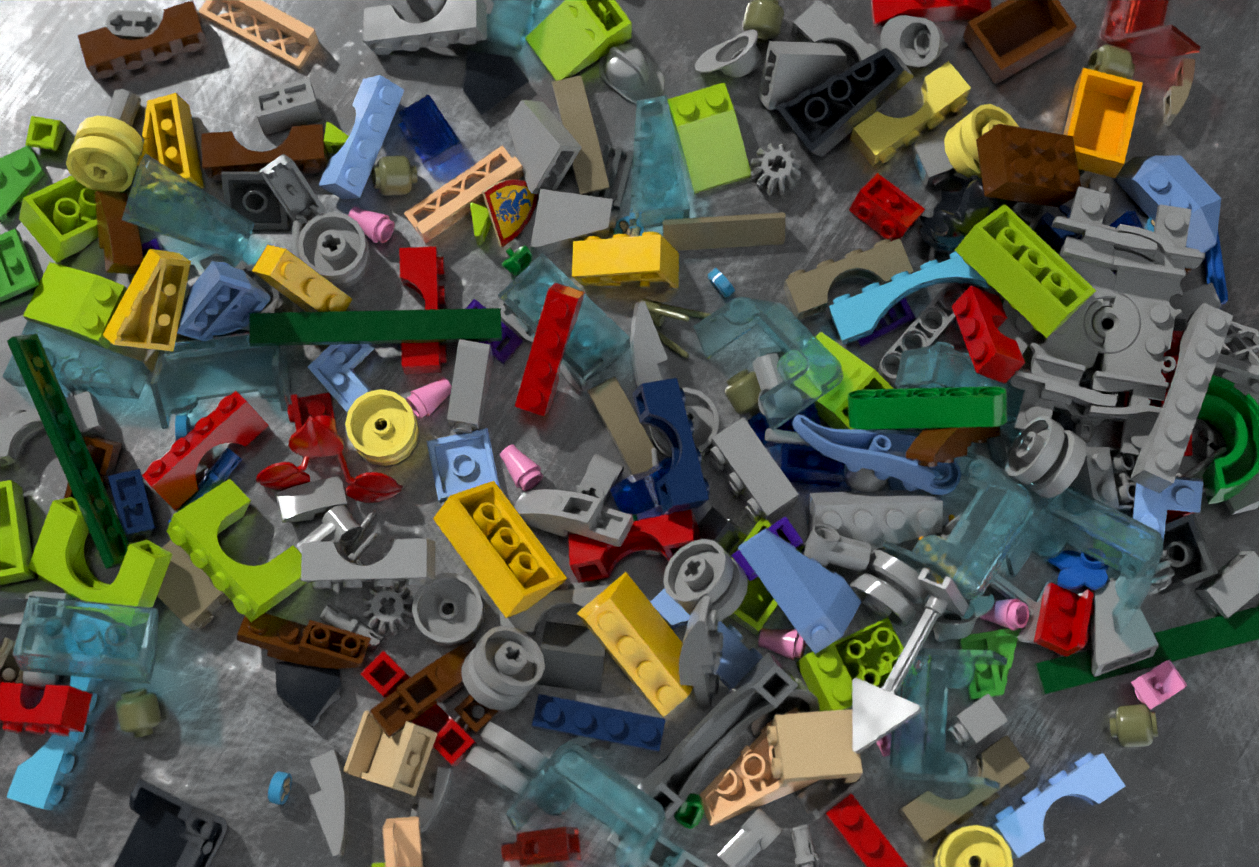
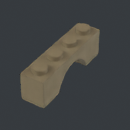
M885 239L877 242L873 246L874 248L863 252L862 249H857L845 255L844 259L834 262L833 259H829L819 263L816 266L817 268L806 272L804 269L788 275L783 289L796 322L825 312L829 291L835 284L844 279L863 278L872 283L879 282L881 286L892 282L891 277L904 271H908L909 274L914 273L901 240L897 239L891 242L890 239Z
M1008 735L1000 738L976 755L978 764L977 780L973 788L965 796L959 799H944L930 791H925L898 810L920 843L929 840L931 845L947 834L944 828L955 821L959 826L974 815L971 811L972 808L980 803L986 807L1000 797L997 791L1006 784L1011 789L1026 779L1023 773L1030 766Z

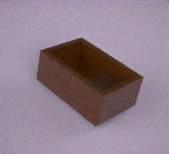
M1006 0L969 21L963 34V39L993 83L997 84L1069 43L1077 26L1059 0Z
M998 124L976 139L985 197L1059 207L1075 198L1077 188L1081 187L1073 136Z

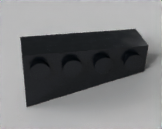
M884 48L852 65L851 69L839 75L835 74L826 79V82L798 94L799 96L795 99L783 102L776 106V108L810 152L823 157L850 134L855 126L867 119L915 76L896 53L888 48Z

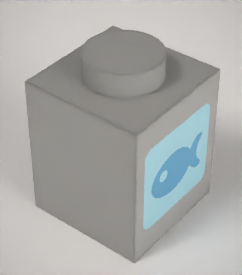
M942 135L914 146L910 157L925 188L932 185L940 187L952 180L949 178L955 173V169L949 162L945 152Z

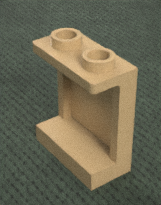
M852 709L775 715L771 726L767 727L769 746H774L775 758L771 760L772 775L774 778H778L779 787H787L789 782L843 778L844 783L857 782L863 773L860 753L856 754L853 751Z
M364 711L343 771L358 778L416 796L437 733L406 722L402 730L388 739L371 717L369 711Z

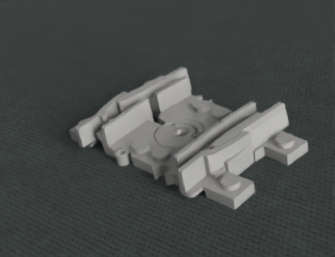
M1079 186L1075 194L1070 217L1057 216L1053 221L1052 227L1082 234L1081 240L1067 236L1059 256L1081 275L1096 292L1048 338L1045 337L1043 344H1036L1034 342L1030 344V348L1034 353L1030 369L1020 368L1012 376L1010 382L1012 387L1025 390L1022 395L1014 429L1021 431L1030 421L1039 416H1049L1051 418L1054 407L1067 410L1073 401L1086 406L1085 416L1124 422L1120 453L1139 456L1162 407L1150 406V400L1148 399L1165 401L1169 382H1165L1166 379L1161 372H1171L1176 366V361L1173 357H1163L1164 353L1171 347L1175 317L1182 312L1181 309L1172 308L1169 300L1172 296L1182 297L1184 295L1183 290L1180 288L1181 279L1186 275L1184 270L1185 268H1197L1204 260L1205 253L1200 252L1198 249L1186 247L1192 209L1160 204L1157 207L1154 232L1120 224L1115 229V227L1102 224L1110 194ZM1109 318L1113 321L1112 329L1108 330L1102 326L1103 319ZM1098 353L1102 354L1100 371H1096L1091 375L1089 389L1078 386L1083 372L1093 367ZM1165 361L1169 363V368L1164 366ZM1099 392H1129L1127 407L1113 408L1117 403L1118 394H1102Z

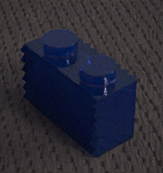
M429 94L414 104H410L409 107H405L404 110L399 111L401 123L398 124V127L406 140L412 138L417 145L413 150L422 164L427 162L431 169H434L463 151L460 140Z
M784 443L779 456V467L790 482L840 487L844 479L845 463L826 457L811 446L807 447L804 444L801 447L799 444L795 446L793 443L790 445Z

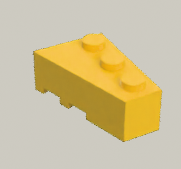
M177 93L147 100L142 132L144 143L142 156L139 155L137 165L140 168L138 181L134 183L133 193L146 203H151L203 189L204 185L190 105Z
M644 232L642 236L634 237L627 234H615L613 238L609 239L588 236L583 241H573L572 277L582 286L621 287V282L640 281V287H650V282H668L669 288H678L679 252L657 232Z
M149 249L102 335L113 345L174 352L191 261L180 253Z

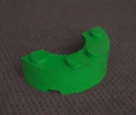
M1214 375L1211 377L1197 419L1208 422L1222 434L1227 451L1226 457L1213 460L1202 474L1208 504L1223 502L1236 496L1259 472V404L1250 394L1245 395L1233 387L1235 383Z

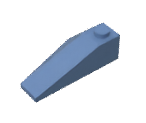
M767 529L762 530L738 546L777 604L815 654L843 636L861 604L860 598L844 577L836 572L832 573L817 560L806 557L798 552L794 546Z

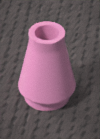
M357 206L350 210L348 216L358 222L364 234L374 243H385L390 239L395 224L388 215L364 210Z
M443 377L436 382L411 391V395L406 398V401L417 418L429 417L451 395L452 385Z
M515 445L507 446L500 453V458L504 461L517 488L521 487L523 491H528L542 480L541 467L519 451Z
M1019 599L995 601L993 608L980 618L1010 630H1017L1026 626L1029 619V608L1026 603L1021 602Z
M762 628L758 647L766 648L794 660L795 658L801 659L803 657L806 642L796 629Z

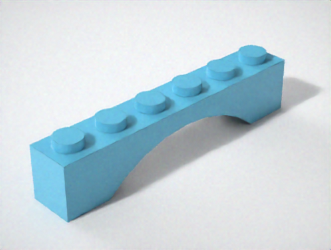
M955 251L949 255L950 259L940 263L938 260L929 261L920 266V271L909 274L908 271L898 273L891 277L892 282L881 286L879 282L870 284L862 289L863 293L851 297L850 294L839 296L833 300L834 304L829 306V312L842 345H846L871 335L879 321L895 304L920 289L947 283L972 284L986 289L992 287L987 284L985 279L972 266L966 264L963 258Z
M75 611L64 639L70 663V686L93 694L88 711L91 712L97 701V693H95L99 681H103L108 671V663L106 661L109 652L116 648L119 640V632H117L119 626ZM86 724L83 732H69L68 737L52 734L41 749L17 767L6 798L52 811L54 805L57 806L62 798L64 788L61 785L65 774H69L75 761V756L72 754L76 743H80L84 737Z

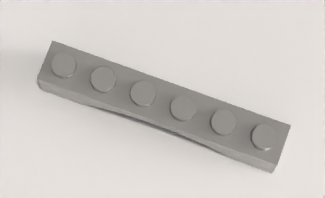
M1203 303L1189 316L1180 341L1178 363L1169 392L1159 416L1139 453L1130 478L1131 481L1158 493L1174 483L1233 315Z

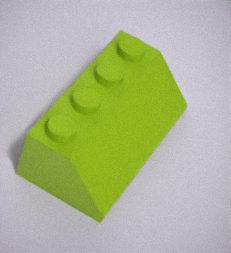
M1005 204L976 224L955 249L966 264L972 266L989 286L995 288L1012 308L1018 310L1031 323L1033 328L1041 332L1046 338L1061 327L1096 292L1081 275Z

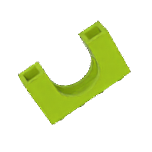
M228 479L173 514L166 532L169 534L172 542L180 546L190 556L192 563L208 575L215 588L223 592L233 602L235 609L252 622L307 582L301 581V553L294 545L268 563L258 566L240 564L223 552L219 545L217 534L243 518L251 502L242 490L231 479Z
M68 497L52 501L28 569L38 574L42 581L54 583L64 589V593L87 602L91 609L113 617L118 625L132 627L147 622L173 554L149 540L129 544L116 579L112 584L103 583L90 572L85 561L84 544L89 529L76 499Z

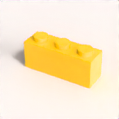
M267 245L252 269L253 273L306 312L346 311L353 300L285 248Z

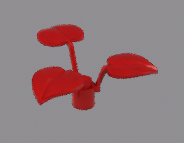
M324 415L310 416L305 424L289 438V449L298 455L304 456L300 466L296 467L290 462H279L266 467L256 476V482L262 486L276 491H283L310 482V475L303 472L308 466L310 457L316 455L319 457L323 455H337L345 480L350 484L346 488V495L350 498L364 503H377L394 497L403 489V485H399L395 479L378 472H367L353 478L349 473L342 452L344 442L336 434V420Z

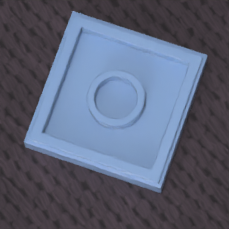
M488 428L472 431L471 434L462 433L426 441L439 503L446 502L450 495L491 481H495L500 488Z

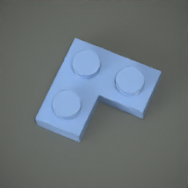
M372 344L330 345L308 366L311 372L346 412H348L357 398L366 392L372 391L353 370L375 349Z
M1176 477L1174 483L1160 493L1136 483L1131 538L1164 541L1167 510L1200 513L1203 479Z

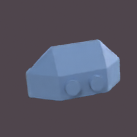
M1181 155L1135 156L1123 165L1115 181L1154 222L1156 220L1157 207L1160 204L1192 209L1186 247L1198 249L1200 252L1205 253L1215 246L1221 197Z
M212 261L190 288L181 312L177 334L205 342L213 339V335H223L245 328L249 324V313H259L270 301V295L243 270L234 268L225 262Z

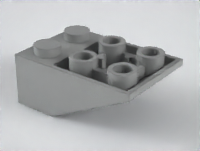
M1086 447L1087 453L1084 464L1077 477L1066 489L1070 517H1098L1133 513L1136 482L1131 481L1130 478L1138 456L1120 453V447Z

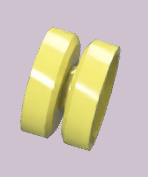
M991 104L980 105L947 131L944 139L945 152L949 162L958 173L968 178L972 175H978L979 178H982L976 139L998 124L1019 127L1007 112Z
M93 116L86 118L79 124L74 143L71 145L66 161L68 171L76 181L87 188L112 192L124 191L131 186L138 164V157L142 155V137L133 127L113 117Z
M382 389L366 392L357 398L348 410L345 422L347 436L359 455L371 464L380 466L398 464L409 457L417 446L419 437L417 419L405 398L397 393Z
M980 825L957 828L945 835L936 847L933 861L934 867H971L969 859L972 857L974 860H978V867H1013L1011 850L1004 838L991 828Z

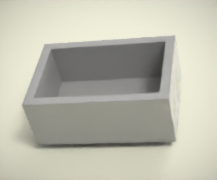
M744 417L712 437L710 447L712 455L709 456V459L718 472L723 470L729 478L727 485L736 497L741 495L748 505L745 507V510L754 523L758 522L761 517L771 523L794 507L799 494Z

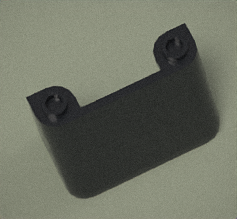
M139 778L130 794L129 800L130 809L139 814V817L114 867H210L226 834V820L211 811Z

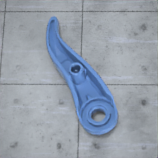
M800 414L796 415L793 420L794 430L802 440L806 441L822 455L845 463L847 469L851 472H857L862 468L874 470V475L877 479L886 480L892 476L902 480L905 489L908 491H915L920 488L933 495L949 494L960 482L961 471L955 460L953 463L938 462V466L926 467L918 465V460L906 458V451L920 433L881 429H830L820 426ZM930 469L938 471L941 474L942 478H934L935 473L932 472Z

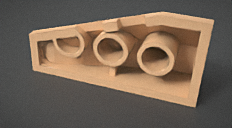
M794 708L785 714H794L801 712L798 710V708ZM772 721L764 726L761 730L762 733L750 746L746 745L742 749L741 755L728 769H723L699 794L703 801L705 815L711 826L819 781L789 782L787 787H779L778 778L773 777L771 760L775 758L774 746H769L767 740V727L771 726Z

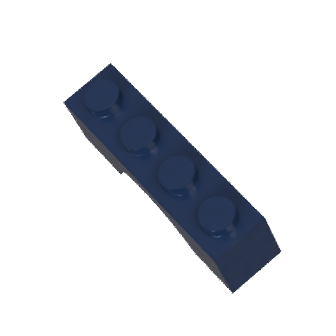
M677 378L641 383L632 393L639 422L660 431L667 439L672 451L670 470L656 483L663 514L699 508L709 500L710 487L707 479L702 474V457L700 450L694 444L692 436L694 428L692 420L686 414L684 390L679 387Z
M538 694L532 727L536 730L591 738L631 749L659 754L666 719Z

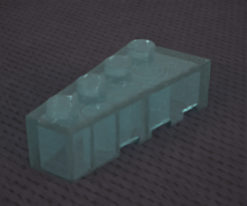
M936 342L933 346L902 351L894 385L901 389H907V387L911 386L918 388L1002 387L1007 391L1008 424L1016 422L1022 395L1025 391L1012 387L1010 384L1011 378L1004 384L977 374L969 353L958 352L954 350L952 344L946 342Z

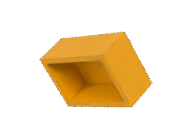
M1087 68L1082 69L1075 83L1063 135L1073 136L1078 169L1116 179L1125 163L1142 82Z

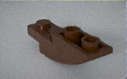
M1000 426L925 428L906 451V458L918 460V465L926 467L938 466V462L953 463L954 458L967 455V449L971 446L972 442L987 443L988 438L1000 436Z
M266 613L252 622L244 616L237 633V641L267 649L268 657L324 668H361L371 642L370 637L313 620H309L308 625H303Z
M472 639L451 650L399 685L394 693L369 711L371 717L388 739L402 730L406 722L411 723L438 702H443L464 686L461 669L466 657L476 647Z

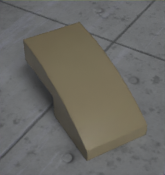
M1183 58L1176 69V86H1171L1164 96V125L1170 126L1187 100L1194 78L1195 59Z

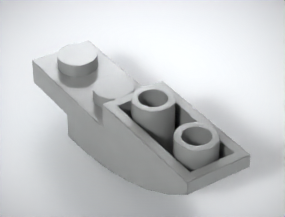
M550 489L522 492L514 505V508L528 526L563 537L569 531L621 547L634 523L632 515L604 507L601 498L571 491Z
M703 596L690 615L679 659L680 684L694 687L698 707H711L713 694H718L719 676L714 675L716 654L721 652L723 648V634L717 631L718 611L713 610L710 596Z

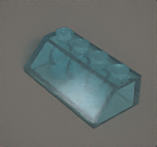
M542 253L502 290L498 297L536 333L548 289L554 283L577 290L580 289ZM584 294L577 322L569 337L563 360L586 382L608 369L630 348V337Z
M29 596L13 656L21 671L150 684L157 657L159 611L158 608Z

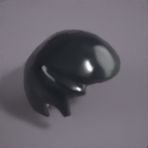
M961 173L953 174L949 179L959 181L962 189L957 192L943 189L941 201L934 207L933 217L920 216L922 228L919 229L924 241L933 249L947 254L955 252V249L972 228L999 208L997 198L985 197L982 178H979L978 175H972L968 178Z

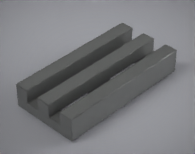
M605 144L602 155L605 170L609 157L614 156L608 179L610 188L605 190L603 198L610 199L621 158L626 159L615 202L613 201V209L620 210L635 151L629 150L627 152L619 147L614 149L610 145ZM600 191L592 193L591 196L599 197Z

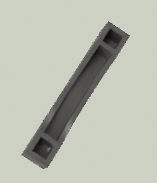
M768 652L634 790L638 805L660 825H663L685 802L698 779L717 755L751 723L777 708L799 685L792 673Z

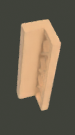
M206 0L198 11L202 17L299 70L319 42L314 28L262 0H220L226 3L229 9L228 13L220 15L210 12L217 0ZM245 15L252 17L254 26L241 29L236 25L235 18ZM274 29L278 32L279 40L267 43L261 39L260 31ZM297 42L305 47L296 59L287 54L285 45Z
M502 145L404 212V215L426 244L471 213V202L478 205L481 202H485L482 194L484 190L503 180H519L524 176L522 164L516 156L512 158ZM502 156L506 163L490 173L491 163ZM472 176L482 177L480 181L465 189L469 178ZM448 193L458 194V196L441 207L443 196ZM423 210L434 211L420 222L414 217Z
M420 816L386 819L383 826L385 866L423 867Z

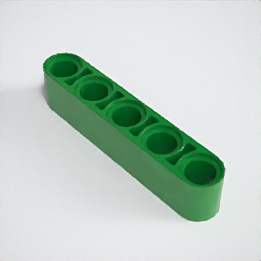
M1002 387L855 390L847 395L849 426L854 429L996 427L1007 423V391Z

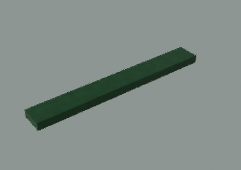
M501 308L249 313L250 346L459 342V339L472 342L502 341Z
M38 334L12 336L7 340V343L106 569L121 566L129 547V542Z
M1259 606L1237 611L1229 618L1218 616L1153 633L1159 644L1154 656L1096 677L1093 676L1091 671V649L1074 653L1067 657L1062 656L1035 663L1034 667L1042 694L1047 695L1159 666L1167 660L1175 662L1259 640Z

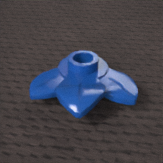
M1088 547L1083 549L1081 553L1066 550L1048 558V562L1062 570L1057 579L1058 586L1073 590L1086 585L1090 589L1097 590L1105 586L1108 581L1106 571L1109 567V560L1106 553L1099 548Z

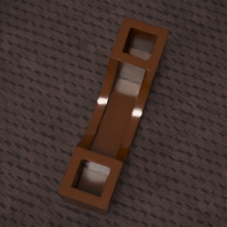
M193 0L165 8L158 28L149 36L139 40L119 38L107 27L77 35L86 67L94 79L109 78L116 72L126 69H138L145 63L155 60H168L175 54L184 51L194 52L208 44L200 14Z
M323 124L292 126L288 137L281 145L272 150L262 152L252 151L243 147L236 140L232 131L201 133L203 169L208 178L222 181V172H258L279 156L285 154L294 161L300 171L308 174L318 173L321 169H326L328 164V151L324 144Z

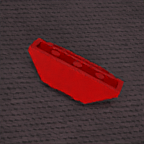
M871 0L874 27L885 26L890 19L903 15L926 18L932 22L973 20L992 9L991 0Z

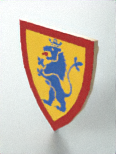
M518 179L503 180L482 192L485 202H481L479 205L488 209L500 247L511 242L523 231L535 210L539 194H532L528 189L526 181Z

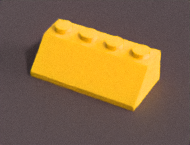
M495 481L450 495L433 518L505 618L529 609L567 579Z
M625 572L576 613L650 706L662 717H665L689 696L693 686L681 685L679 678V659L683 643L628 573Z

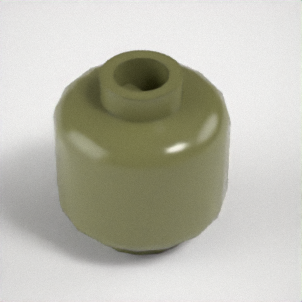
M777 0L750 1L746 7L742 28L744 31L756 30L758 32L756 42L767 43L768 39L778 37L782 26L784 10L779 6Z
M1104 45L1092 52L1088 60L1087 69L1131 79L1135 72V64L1132 63V56L1129 51L1111 45Z
M403 155L380 157L371 170L373 188L378 189L383 196L407 195L411 191L412 184L417 183L416 166H411L408 158Z
M746 368L726 381L728 386L725 389V395L738 414L743 415L749 412L753 417L761 412L758 405L761 389L755 371L749 372Z
M147 688L122 693V699L116 703L120 729L126 733L133 732L134 738L152 734V727L157 726L162 720L156 694L147 692Z
M1146 704L1119 706L1116 710V718H1109L1111 737H1118L1120 745L1124 748L1150 746L1153 742V737H1158L1156 712L1150 711Z

